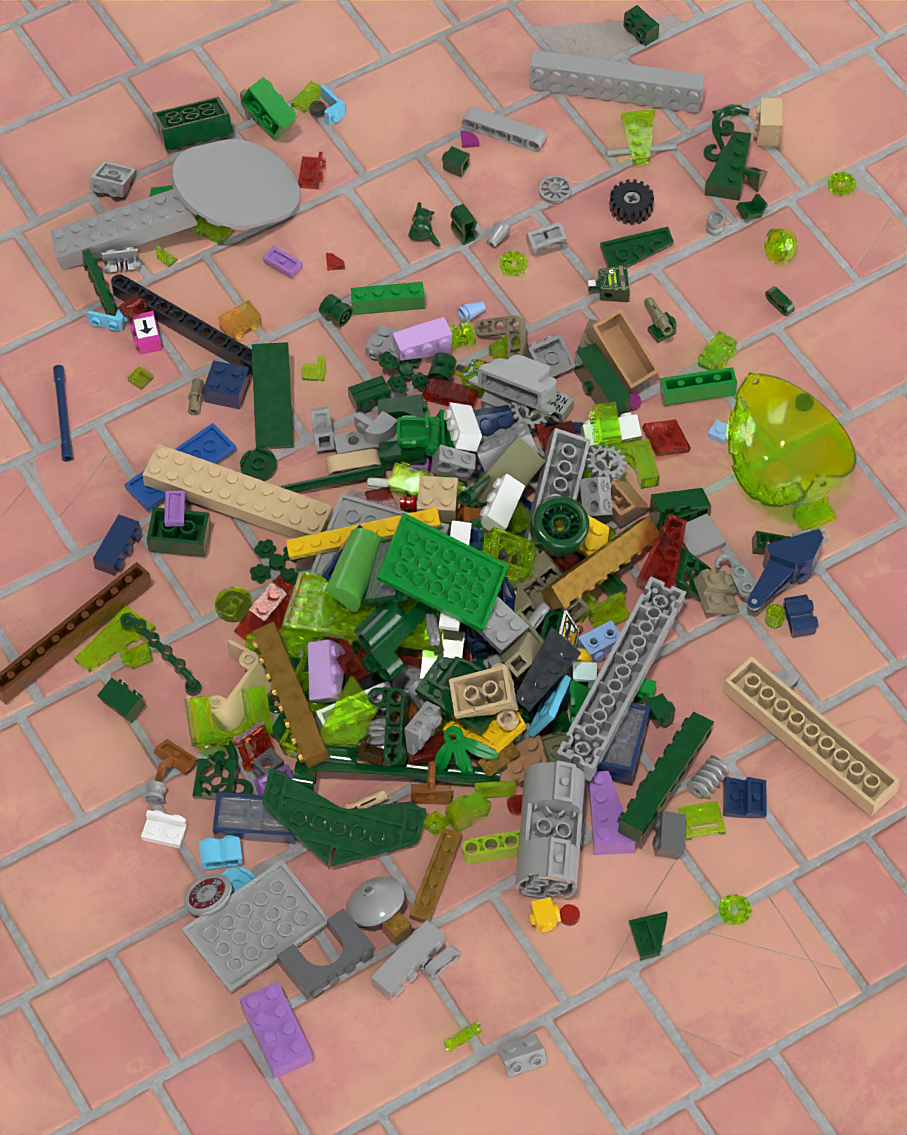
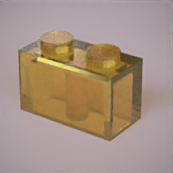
M249 300L218 317L219 328L223 333L235 340L242 338L245 334L258 329L262 325L261 314Z

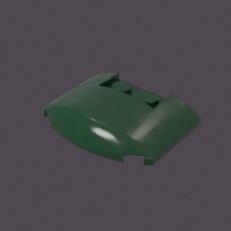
M440 654L415 689V692L425 702L428 701L440 707L442 712L462 724V728L482 735L495 715L457 719L454 715L449 679L483 671V669L457 656L454 658L443 657L444 654Z

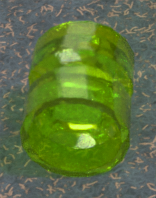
M469 320L459 323L458 326H448L452 333L451 350L460 348L462 344L467 346L476 343L474 329Z

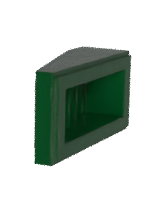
M756 531L752 537V553L764 554L767 542L769 544L790 538V536Z

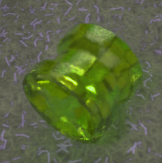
M778 604L770 605L766 610V625L774 629L781 627L784 623L785 609Z

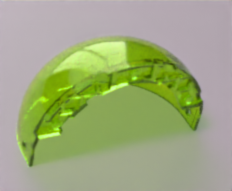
M748 373L734 397L736 403L734 410H730L727 429L728 453L732 455L734 463L731 467L740 486L750 498L759 501L762 505L782 509L806 507L829 497L844 484L856 466V452L848 433L837 418L821 402L805 390L773 375Z

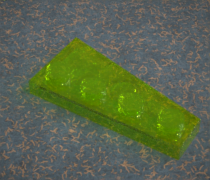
M655 109L621 113V121L632 164L650 163Z
M125 606L74 658L75 662L88 672H91L109 661L110 657L114 654L126 650V647L131 643L141 640L143 635L137 634L135 627L132 630H125L121 627L120 618L125 613H132L137 619H144L150 632L155 631L156 627L128 606Z

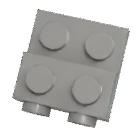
M103 161L90 176V189L96 193H108L112 197H123L129 190L130 182L136 176V169Z
M379 324L365 346V355L371 359L380 360L378 356L388 351L397 358L396 362L398 365L401 364L402 360L399 359L392 344V333L400 330Z
M552 334L544 338L545 341L541 343L536 341L528 345L529 348L526 350L528 358L548 365L550 367V377L554 378L575 369V362L561 334L557 336Z
M426 701L404 730L408 753L415 755L418 750L423 748L429 737L434 734L442 720L440 707Z

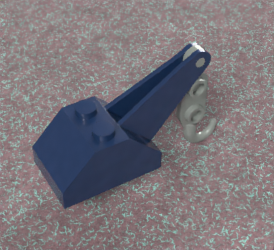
M815 529L767 544L763 559L764 571L756 585H754L748 570L731 554L724 553L717 556L715 567L719 568V562L723 559L730 562L731 577L740 596L748 600L747 609L751 612H757L788 583H803L810 579L820 559L824 537L820 529Z

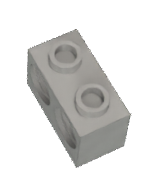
M561 222L528 232L526 235L531 255L565 245L567 239Z
M440 445L432 457L431 472L467 482L475 470L476 454Z
M610 477L580 479L582 506L590 517L613 515Z

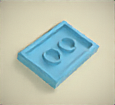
M564 675L542 698L527 733L531 737L538 734L555 718L571 678Z

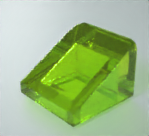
M158 245L156 246L157 259L166 266L171 267L178 261V258Z

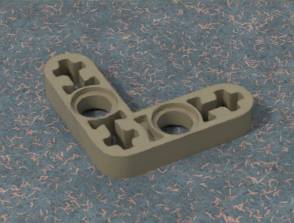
M513 315L481 319L476 322L474 329L476 334L489 337L507 334L508 359L513 355L527 357L526 324L522 317ZM502 321L503 329L498 331L496 328L497 323ZM516 321H518L519 325H516V327H514L513 324L516 323ZM484 325L491 326V329L488 328L481 331V327H484ZM518 337L520 344L518 347H514L513 341Z

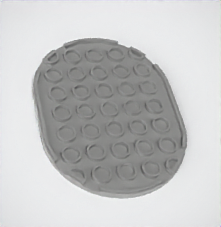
M227 139L189 148L176 158L171 169V183L180 201L193 214L200 215L207 219L206 222L218 227L222 225L230 227L232 230H245L283 220L292 214L300 199L299 184L289 166L270 150L244 140Z

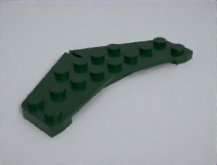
M272 768L269 769L262 797L263 807L326 866H328L332 848L335 849L331 867L415 845L420 839L426 814V808L418 806L342 808L291 779L287 774Z

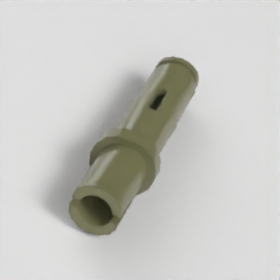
M652 297L646 298L644 305L653 317L654 324L660 328L664 335H670L673 329L667 315L662 313Z

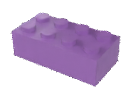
M278 982L239 998L243 1014L274 1079L313 1063L312 1052Z

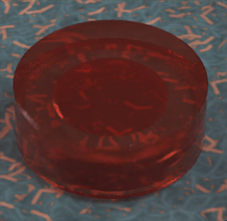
M572 904L564 905L560 909L561 922L566 926L577 924L580 919L579 909Z

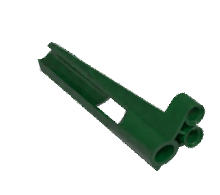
M471 519L468 523H471L472 527L481 530V548L477 550L482 551L490 542L489 537L485 533L481 519ZM419 602L407 614L400 611L398 603L380 605L354 629L359 644L366 652V656L362 660L364 666L371 672L378 671L384 680L391 681L404 669L403 662L394 651L432 607Z
M325 744L330 759L308 768L306 763H301L298 758L293 773V780L314 791L317 771L380 774L399 778L427 780L429 762L407 760L404 767L358 763L355 760L359 757V751L356 747ZM448 764L444 771L436 770L435 781L496 787L500 783L501 770H498L489 777L479 766H473L474 774L462 773L457 764Z

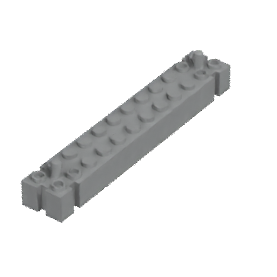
M650 577L645 586L644 593L641 594L566 734L565 741L562 742L556 754L555 762L558 760L576 764V767L584 772L585 779L590 782L684 603L686 591L674 586L668 589L664 587L665 582Z

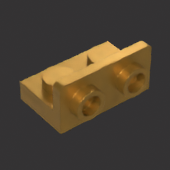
M511 741L498 753L499 757L497 759H487L476 755L472 759L490 777L517 757L520 752Z

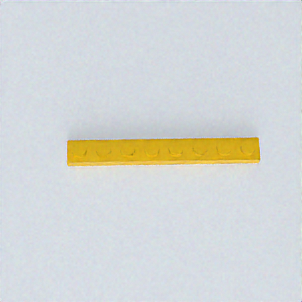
M437 507L408 513V515L436 529L441 528ZM402 515L360 525L364 529L377 533L383 540L393 538ZM358 525L288 539L286 543L289 558L294 560L336 551Z

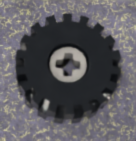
M628 179L625 183L619 182V186L615 185L610 192L609 210L612 212L613 218L616 217L618 222L623 220V224L630 222V225H634V222L641 224L642 220L644 222L647 221L648 217H651L654 208L653 190H650V186L648 184L644 186L643 181L637 183L636 179H633V182H630Z

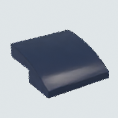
M725 777L723 780V816L765 818L767 816L766 780L747 777L745 780Z

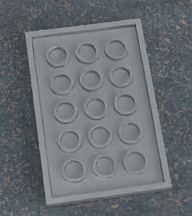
M281 860L230 895L226 903L218 910L200 916L182 929V933L228 992L232 994L276 963L277 954L292 944L299 947L327 927V919L329 918Z

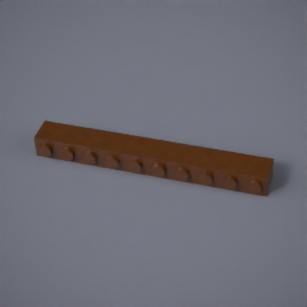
M138 562L134 563L0 672V700L7 704L152 585L150 573Z

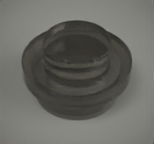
M318 100L312 102L309 107V112L314 117L323 116L326 110L325 104Z

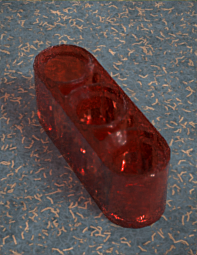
M429 378L422 396L426 401L449 407L451 402L470 405L473 409L478 391L469 386L438 378Z

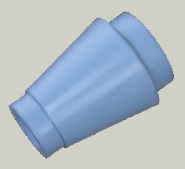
M480 301L462 304L457 309V312L462 321L468 322L484 312L486 308L484 303Z

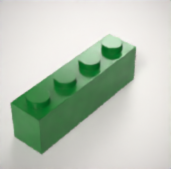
M423 281L351 288L353 315L425 309Z
M733 367L661 378L660 394L663 406L736 395L737 379Z

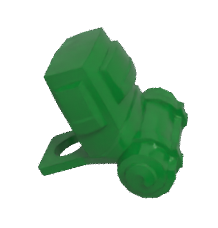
M426 411V418L416 417V415L398 417V446L402 448H425L426 455L433 457L441 445V419L435 416L429 417V411Z

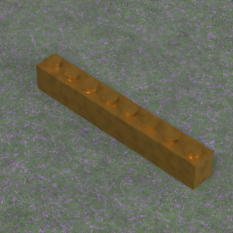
M647 516L637 520L543 588L541 593L550 609L553 611L560 608L562 611L571 605L570 601H576L583 597L582 593L594 589L596 582L601 583L608 578L607 574L615 573L620 569L619 566L621 564L623 566L632 561V556L635 557L643 553L644 547L648 548L655 544V539L660 536V533L651 517Z
M272 622L252 631L255 638L252 640L256 651L260 650L261 653L258 655L262 666L266 665L267 668L264 671L268 681H272L274 685L271 687L273 695L280 700L277 703L281 714L285 713L286 715L284 723L288 730H292L291 740L294 746H298L300 750L297 752L300 762H305L307 767L310 768L330 759L275 623Z

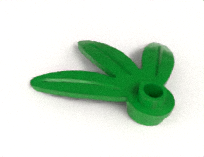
M450 726L444 732L446 743L441 747L435 758L436 770L444 771L451 759L452 753H454L456 763L462 773L474 774L473 766L466 750L476 756L487 759H497L499 754L482 742L464 737L461 728ZM450 734H455L456 739H452Z

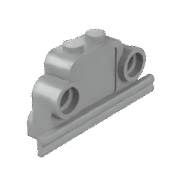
M513 355L508 360L499 358L490 363L483 364L478 368V376H474L469 380V383L547 414L551 415L556 410L555 406L548 404L557 399V381L555 378L550 377V367L525 356Z

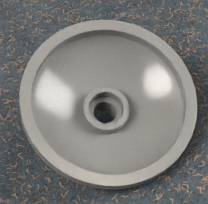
M380 876L368 879L351 893L346 904V912L359 926L378 925L391 918L399 910L404 900V889L401 883L392 877Z

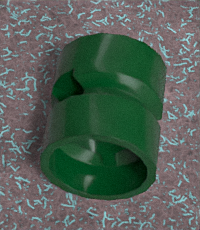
M329 294L321 302L319 313L330 319L337 326L342 327L350 320L353 308L347 303L341 302V299L334 294Z
M444 352L436 353L427 375L428 381L438 387L449 386L457 364L455 357Z

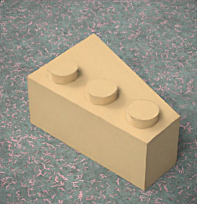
M761 98L760 105H757L756 115L759 116H755V127L757 128H754L753 138H757L756 145L777 147L780 128L782 127V99Z

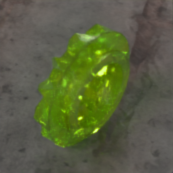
M836 172L828 179L829 190H832L833 194L838 193L840 196L846 194L848 196L850 192H854L856 180L849 173Z
M510 251L501 256L499 265L503 273H508L510 276L512 274L518 276L519 273H524L525 269L528 268V260L524 254ZM516 260V265L511 267V264Z
M737 894L724 897L718 908L720 917H722L725 923L728 922L733 926L736 924L742 925L745 921L749 920L752 911L749 901ZM734 904H736L737 910L741 911L737 912L736 916L730 911L733 909Z

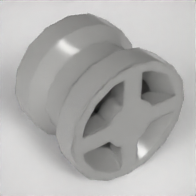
M149 781L146 786L148 791L144 795V800L151 804H162L164 802L163 793L166 792L167 786L159 781Z

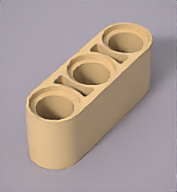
M376 449L337 454L326 459L328 476L381 465L379 451Z

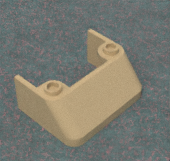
M229 639V657L239 662L240 666L247 670L245 675L227 699L214 695L204 704L187 695L186 703L189 714L227 735L237 737L245 731L272 694L271 687L274 685L272 681H268L264 672L267 670L266 665L262 666L258 655Z

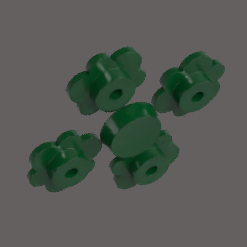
M388 351L378 356L381 367H385L387 370L397 368L400 374L397 376L391 375L390 379L387 380V385L391 387L393 392L404 393L407 383L404 382L403 377L408 378L410 376L413 381L412 385L417 387L418 390L424 391L430 387L427 375H423L421 372L412 374L413 367H418L422 361L421 358L404 360V362L398 365L396 362L397 358Z
M272 540L259 541L258 545L254 548V552L259 554V557L262 559L265 557L269 558V566L257 564L256 567H252L250 569L251 580L263 584L271 578L270 572L273 569L280 570L278 580L281 581L283 587L296 585V581L300 579V574L295 572L294 568H283L286 563L285 560H290L287 547L283 548L284 554L282 556L281 554H274L276 546L273 545ZM297 559L291 560V562L295 563Z

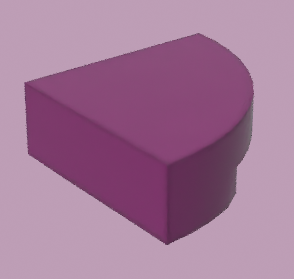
M460 130L462 148L479 147V140L475 134Z

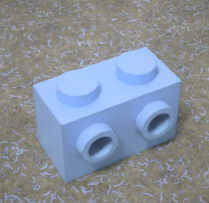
M610 620L578 637L577 647L583 648L590 653L592 663L600 662L605 656L610 654L620 632Z

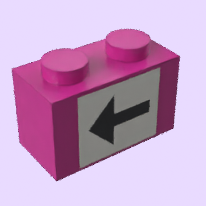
M153 311L132 315L133 323L129 324L131 333L136 335V337H133L135 348H139L140 355L161 351V342Z

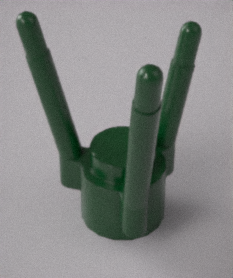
M487 475L468 489L461 491L457 495L459 502L465 506L470 505L472 508L486 506L487 503L476 502L477 492L475 489L490 479V475Z

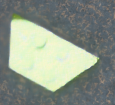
M352 676L320 730L325 744L358 746L359 740L362 739L377 712L374 705L369 702L365 692Z

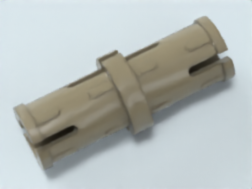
M199 378L192 380L191 392L188 395L190 400L188 413L190 415H198L200 413L204 381Z

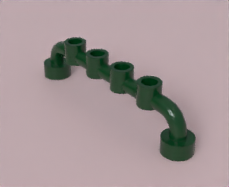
M132 613L123 614L120 618L121 627L125 630H132L135 627L136 633L143 635L148 640V645L156 648L161 653V658L164 661H169L174 666V671L177 674L184 676L187 680L185 683L186 693L190 696L198 695L201 690V684L186 668L185 660L177 659L173 655L172 647L169 645L164 646L160 642L159 634L150 632L147 629V623L144 619H137Z

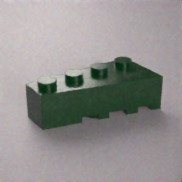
M733 132L706 181L704 195L739 201L745 174L743 171L746 168L751 133Z

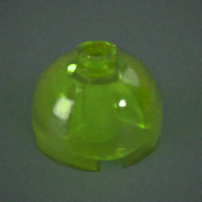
M785 228L769 230L766 234V237L769 236L768 241L764 243L768 260H773V264L791 261L796 256L798 250V241L794 233Z

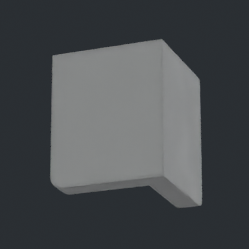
M781 670L778 674L774 671L772 672L791 690L794 691L799 687L801 676L796 671L791 676L784 670Z

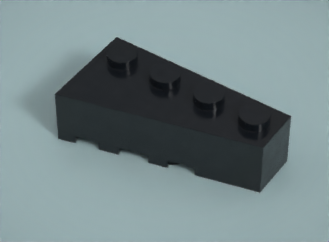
M553 627L548 632L516 694L517 705L526 715L531 712L581 655V652Z

